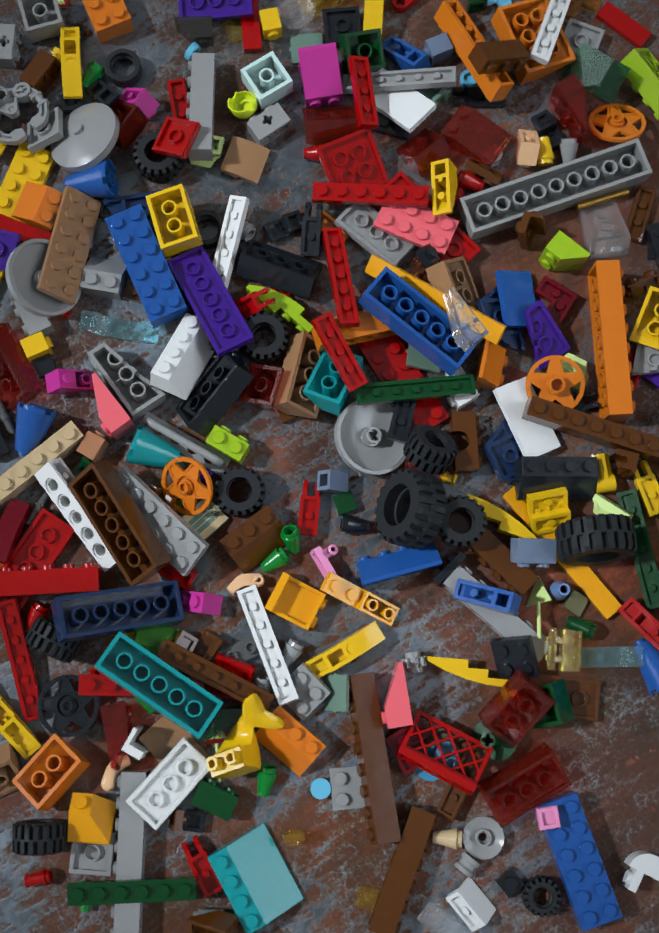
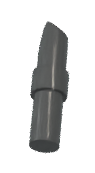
M0 399V419L4 422L8 432L14 434L16 430L11 416Z
M47 492L42 495L38 503L33 507L32 513L25 522L28 525L33 523L39 512L48 502L50 496Z

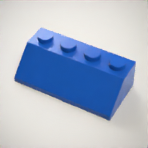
M431 542L418 549L402 546L397 548L398 551L390 553V550L379 552L378 557L371 558L370 555L360 557L359 562H356V568L361 587L439 567L443 563L435 543Z

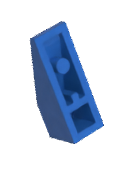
M393 34L382 42L384 54L400 70L432 68L426 53Z
M459 578L453 594L454 599L517 617L522 599L515 592Z

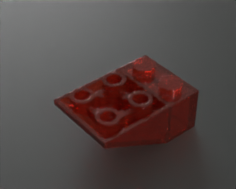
M574 73L555 84L548 102L550 109L559 117L560 124L569 132V137L577 138L579 147L589 131L586 90Z

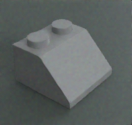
M91 257L83 269L80 283L83 293L122 300L128 274L124 262Z

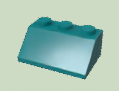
M323 351L302 392L320 409L339 416L352 392L349 393L327 351ZM353 354L363 371V357Z

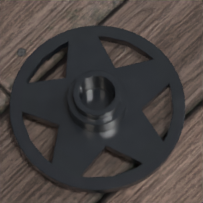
M61 675L52 679L42 689L38 698L37 711L42 725L50 733H56L60 737H74L86 732L94 724L99 713V696L78 695V691H75L70 679L79 681L78 675ZM58 682L57 695L44 697L49 688ZM94 698V712L92 718H90L84 707ZM43 709L54 713L52 727L46 721ZM71 721L83 727L75 732H63Z

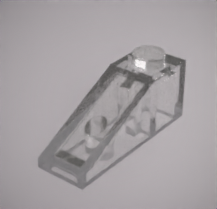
M451 285L444 293L443 298L452 337L455 339L457 346L466 352L481 342L489 332Z

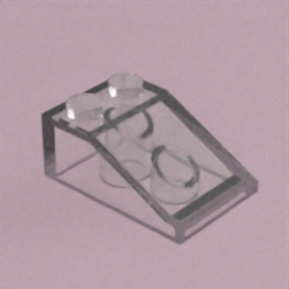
M615 200L578 210L586 250L590 253V259L628 254L631 235Z

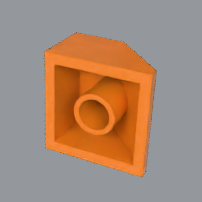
M27 181L12 213V217L49 232L56 220L63 193L50 186Z
M487 339L480 350L475 375V387L494 390L503 385L505 375L502 374V369L507 366L508 356H505V348Z

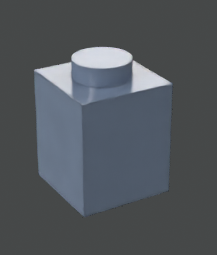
M446 32L425 40L423 52L428 55L431 66L452 57L453 46Z
M332 469L318 471L317 491L334 494L348 492L349 473Z

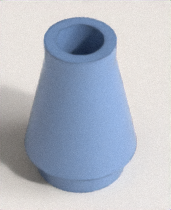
M555 581L550 586V595L553 599L562 601L568 597L570 586L563 581ZM561 586L563 587L564 593L560 591Z

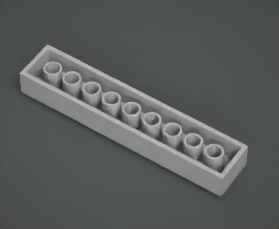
M639 138L462 197L459 199L457 209L468 237L471 240H475L516 226L517 222L521 221L524 211H536L546 216L573 207L575 203L646 182L653 171Z

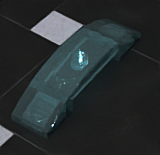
M82 310L79 330L123 341L157 344L160 326L153 329L150 322L141 321L139 323L102 316V313Z
M643 646L559 648L560 668L644 667Z

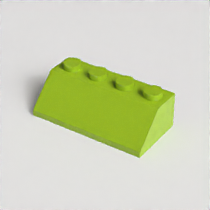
M634 48L618 64L621 69L620 73L624 78L630 80L633 90L641 94L644 104L653 109L655 112L654 116L659 121V61L648 48Z

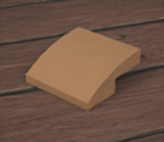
M233 136L219 170L235 179L239 177L256 185L270 149L252 141Z

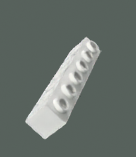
M61 457L47 462L34 474L40 485L48 493L51 500L56 504L64 518L72 526L75 533L80 537L104 572L117 566L68 487V484L75 479V476Z

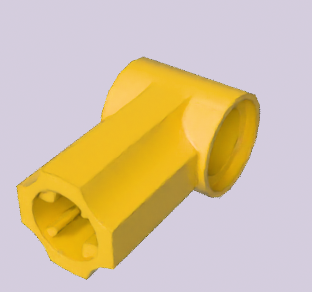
M608 453L590 456L597 457L599 478L595 494L616 491V479L611 472Z

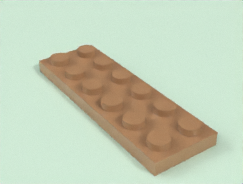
M69 185L63 191L36 290L72 306L76 302L83 269L88 257L102 202Z

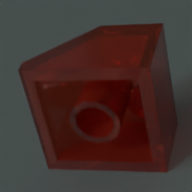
M426 128L396 149L412 172L421 177L431 173V162L453 156L445 137Z
M251 363L249 370L254 378L249 386L243 390L240 401L255 408L269 410L274 407L284 368Z

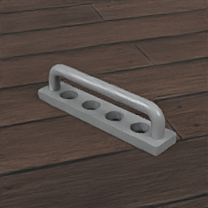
M150 412L145 414L139 424L153 433L154 429L162 433L157 436L181 450L180 453L184 456L194 458L205 468L215 471L217 475L224 474L231 463V459ZM171 439L178 442L179 444H172ZM188 449L195 452V454H190L188 452ZM204 458H206L207 460H209V461H211V462H213V463H212V464L206 463Z

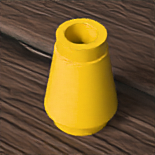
M548 136L539 137L538 166L552 165L555 158Z

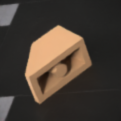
M518 129L517 164L525 168L536 166L540 148L538 133L534 130Z

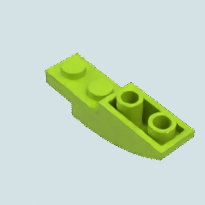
M248 285L246 287L247 294L255 291L258 292L266 287ZM272 289L267 294L258 296L261 303L270 298H274L276 301L264 307L263 312L268 311L269 315L274 313L276 317L281 313V317L287 323L292 322L296 326L295 329L298 333L305 331L312 335L311 329L313 326L303 318L305 308L296 301Z

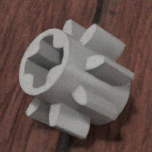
M420 651L405 653V658L401 659L404 669L407 668L408 673L423 672L422 666L427 665L426 656H421Z

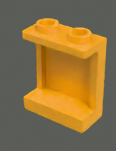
M283 572L265 609L308 631L309 628L314 629L319 619L316 617L319 609L323 611L328 600L325 599V593Z

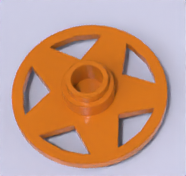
M612 103L594 109L589 116L588 126L590 131L602 140L623 143L637 139L644 133L646 119L639 110L632 106ZM620 109L629 111L631 113H623ZM607 110V115H597L599 112ZM639 121H641L640 130L634 126ZM594 125L603 127V132L598 131Z
M561 355L546 356L538 360L530 368L525 382L528 398L532 396L531 383L541 389L539 398L551 402L556 400L561 405L572 409L580 402L585 390V379L580 367L570 358ZM549 360L546 373H533L540 364ZM561 360L569 363L577 372L564 373ZM580 382L579 393L574 400L570 388Z
M187 456L177 457L165 466L161 478L163 494L165 496L166 493H169L176 498H181L184 508L176 503L174 508L177 512L193 516L205 511L213 497V484L206 468L196 459ZM184 461L191 464L184 470L176 462ZM168 473H170L173 479V483L169 487H167ZM200 473L203 474L207 486L201 483ZM197 499H206L202 507L196 510Z

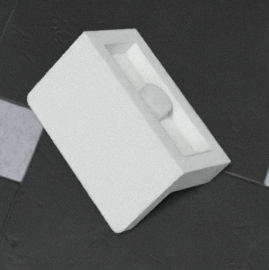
M141 725L133 728L121 749L138 760L146 757L149 751L145 746L136 742L143 729Z
M469 877L464 880L458 889L450 892L445 898L472 932L486 926L496 911V908Z

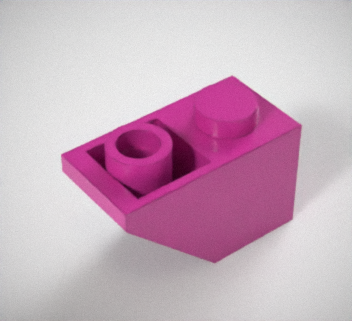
M58 368L45 375L47 394L67 395L94 390L92 373L89 370Z
M179 590L183 611L220 616L222 595Z

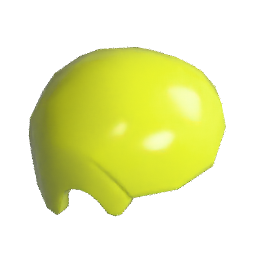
M249 91L235 92L233 98H228L227 100L229 110L239 119L251 117L258 108L256 97Z

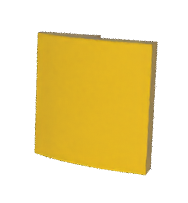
M566 487L526 494L530 528L534 535L555 532L558 525L571 519V511L568 508V490Z

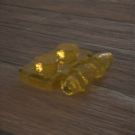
M549 628V636H547V643H549L548 655H546L545 659L547 661V670H555L556 662H559L558 671L580 673L582 631L561 629L560 637H557L558 629ZM557 643L560 644L559 656H556Z

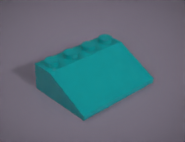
M265 823L213 851L207 857L246 933L255 932L304 899Z

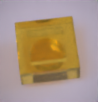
M304 829L284 832V844L289 843V846L301 845V841H305Z

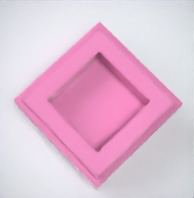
M557 805L535 808L540 831L561 827Z

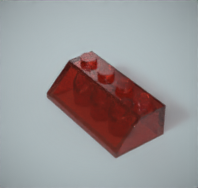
M9 322L0 323V399L7 412H10L17 408L18 401H25V404L35 399L44 388L27 359L15 332L12 330Z
M544 742L477 783L476 787L497 823L502 828L572 784L555 752Z

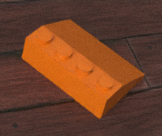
M524 0L498 7L491 19V23L499 40L520 39L530 54L550 1ZM562 27L546 66L529 58L522 70L514 71L520 85L536 81L576 60Z

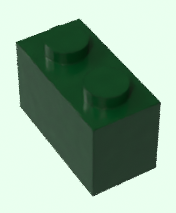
M211 777L203 778L191 804L229 821L240 798V795L237 794L238 791L230 786H226V788L219 786V781Z

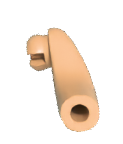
M259 573L240 574L226 589L230 594L234 595L244 586L256 585V587H261L265 579Z
M128 754L108 764L101 781L103 790L112 791L115 788L119 773L131 765Z

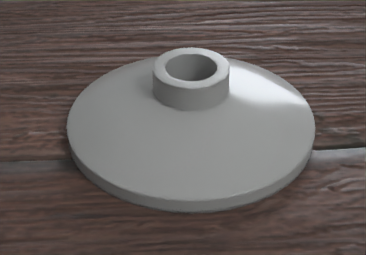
M487 816L475 817L466 824L463 830V844L468 853L473 857L482 860L491 859L501 851L504 844V833L499 823ZM480 833L486 834L484 840H479Z

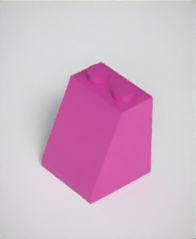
M336 42L298 48V68L306 108L316 109L324 105L335 106L342 103L343 90Z

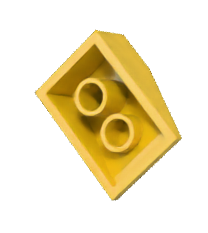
M650 286L629 341L659 350V288Z

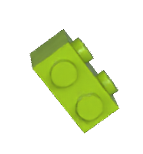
M215 425L205 443L207 446L241 465L251 449L248 440L241 435H238V437L232 435V431L224 425H221V427Z

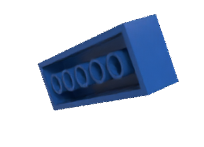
M141 204L105 218L153 329L178 319L186 313L189 314L185 301Z
M388 267L382 270L358 302L360 306L449 376H452L480 341Z
M570 790L533 804L534 808L557 805L561 827L543 830L578 927L585 932L622 918L621 910L577 793Z

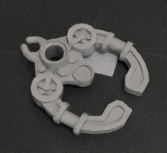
M20 82L13 88H5L0 85V120L1 114L11 119L17 118L20 115L18 102L27 103L31 100L33 103L38 102L37 108L39 113L32 117L30 124L33 129L40 131L48 123L50 102L43 98V94L40 91L30 87L26 82ZM22 128L15 129L9 134H5L0 130V143L19 145L28 139Z

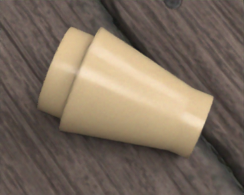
M457 828L434 831L433 844H439L456 850L457 848H462L463 831L457 830Z

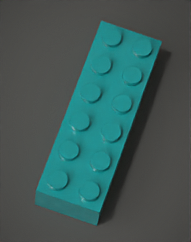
M120 631L94 666V669L197 740L200 739L224 703Z

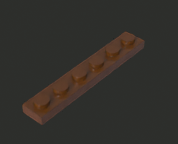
M167 638L164 639L156 654L162 661L241 702H244L248 696L255 693L261 699L265 710L268 711L275 697L274 694Z

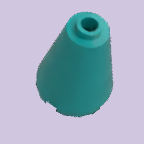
M139 425L125 462L165 468L171 460L183 455H180L181 450Z

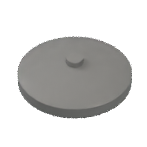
M89 103L80 106L63 119L64 137L58 142L51 144V154L55 162L69 172L85 171L100 163L111 152L118 139L120 123L117 115L110 107L102 103Z
M31 239L16 247L7 260L5 275L8 288L17 303L28 312L40 317L60 316L76 305L82 290L79 287L76 302L72 306L36 290L50 240Z
M355 400L342 410L335 424L334 439L339 455L350 468L364 475L378 476L393 471L405 460L406 456L403 453L405 444L387 439L395 404L391 402L357 406V401Z

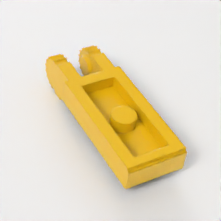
M642 460L640 466L646 476L640 477L637 468L636 473L631 476L634 479V484L648 517L659 514V485L648 462Z

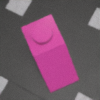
M126 87L121 97L116 101L123 108L144 119L152 118L160 105L145 88Z

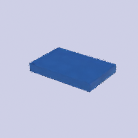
M496 271L495 277L503 324L507 326L506 328H527L523 310L536 302L531 272Z

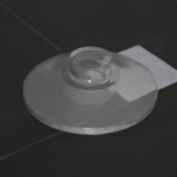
M283 0L278 9L280 21L285 27L293 30L306 27L311 23L315 15L313 1Z

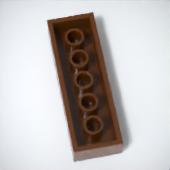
M108 459L92 462L68 484V487L130 586L146 582L172 561Z

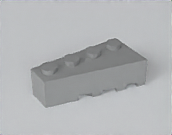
M103 342L87 352L89 361L133 422L166 401V394L150 385V381L147 378L143 377L133 366L124 361L106 343Z

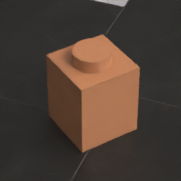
M88 430L76 451L97 462L100 461L110 443L105 440L106 436L96 430L93 433Z

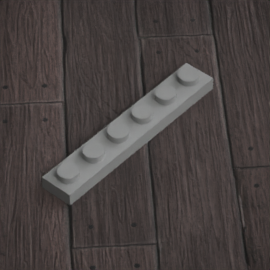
M456 66L371 72L373 91L385 92L456 87L457 69ZM350 74L343 75V94H353Z

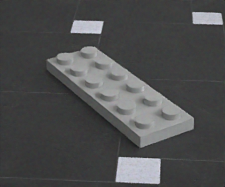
M122 466L117 475L172 560L170 564L183 576H187L207 550L209 544L127 466Z

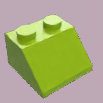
M559 230L545 247L538 261L543 268L550 269L552 272L580 270L590 256V253Z

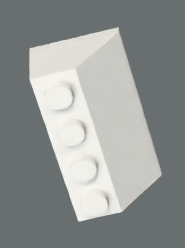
M188 313L184 315L150 372V385L184 400H187L214 353L211 350V346H209V339L197 317Z

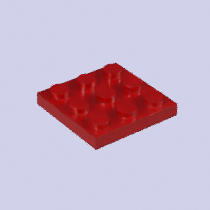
M363 128L315 148L328 182L384 184L389 182L371 129Z

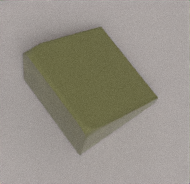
M572 589L562 608L580 617L589 599Z

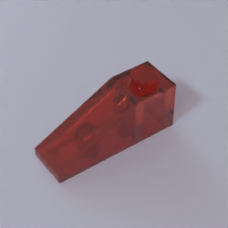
M124 700L100 707L110 765L115 771L120 770L124 751L121 749L129 737L132 726L131 718L134 717L132 706Z

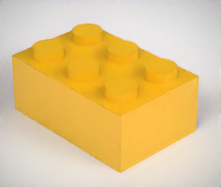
M183 184L145 196L160 248L167 257L203 245L190 198Z

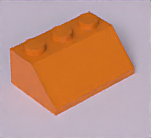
M278 705L272 714L284 721V727L274 730L259 728L255 734L257 740L300 777L326 747V744L286 709Z
M54 733L13 778L12 783L37 810L48 812L91 763L75 747Z

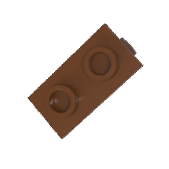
M652 269L644 272V275L641 277L633 276L627 278L626 282L622 284L627 289L625 290V296L627 298H634L644 294L642 286H645L646 292H648L650 286L659 288V272Z

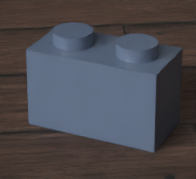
M511 538L510 562L517 563V567H530V563H536V567H549V564H556V539Z

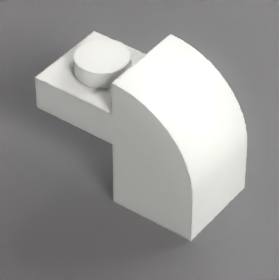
M639 850L631 853L624 860V863L631 866L630 870H627L623 876V886L628 890L636 893L644 874L659 881L658 856L648 851Z

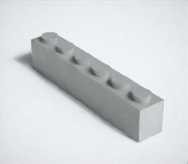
M192 53V61H188V72L191 73V76H188L187 82L188 88L191 89L190 92H187V104H190V108H186V119L199 122L201 129L189 152V160L213 161L215 53Z
M458 565L441 585L451 594H454L458 578L483 585L486 584L480 579H474L471 576L473 573L466 566L463 565L461 567ZM461 601L501 638L532 635L538 662L552 647L548 643L550 640L542 633L541 639L537 638V633L533 630L534 626L526 619L522 621L518 616H511Z

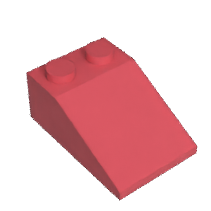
M94 372L92 380L99 418L103 422L100 426L110 439L114 437L118 441L136 427L125 410Z
M403 662L395 663L383 703V711H380L383 725L386 724L388 729L413 725Z

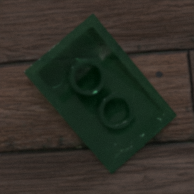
M582 41L575 53L576 60L568 65L563 77L611 104L631 68Z

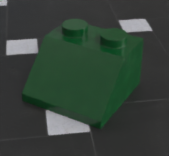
M381 28L338 35L344 74H350L348 64L350 55L368 57L370 70L386 68Z
M564 678L517 689L528 730L561 725L575 719Z

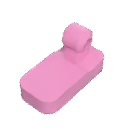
M334 544L329 545L323 550L318 546L310 551V555L324 579L328 571L337 575L328 558L338 553V547Z

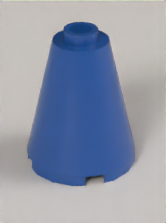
M110 159L102 160L94 167L85 171L70 174L63 181L64 188L69 185L90 197L115 198L119 195V180H115L114 177L117 171Z
M18 401L15 450L18 451V455L25 457L41 444L56 418L57 411L51 412L52 409L33 403L26 405L24 404L25 401Z
M641 638L634 643L635 647L632 650L647 691L653 697L656 696L654 691L659 692V650L648 640Z

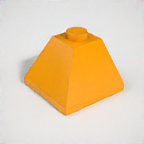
M73 792L68 816L67 841L110 845L116 813V802L95 794Z

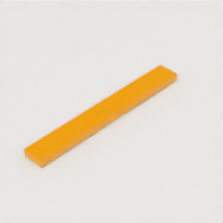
M375 254L371 255L364 271L365 273L377 278L382 270L388 267L461 326L496 345L499 344L507 327L506 325Z
M514 486L502 498L531 531L527 501H516ZM555 532L535 535L537 538L556 539ZM556 548L557 563L605 619L611 617L622 605L588 566L563 564L558 558Z

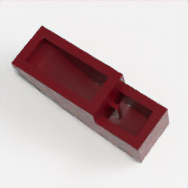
M13 498L10 499L0 519V563L6 565L23 533L22 528L31 513L30 504Z

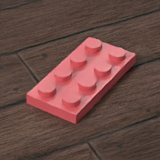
M382 206L373 224V228L420 248L430 243L436 249L438 255L444 257L459 221L446 215L434 217L433 210L427 207Z

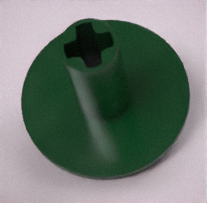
M486 716L479 721L474 730V738L480 740L484 747L493 748L489 760L501 761L507 759L517 748V729L504 716Z

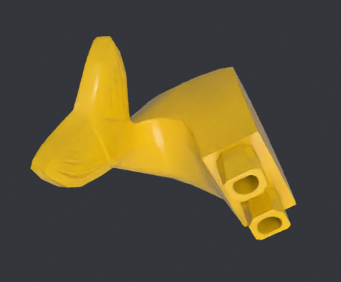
M251 694L244 700L242 716L234 724L215 755L206 759L212 778H233L260 770L261 757L254 727L270 730L284 727L285 723L283 720L265 710L257 694Z

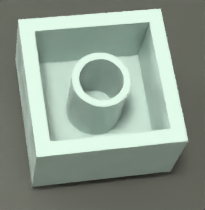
M273 51L240 70L242 82L248 91L254 94L261 110L293 92V80Z

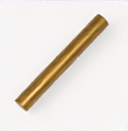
M624 188L575 203V210H582L628 196L629 190Z

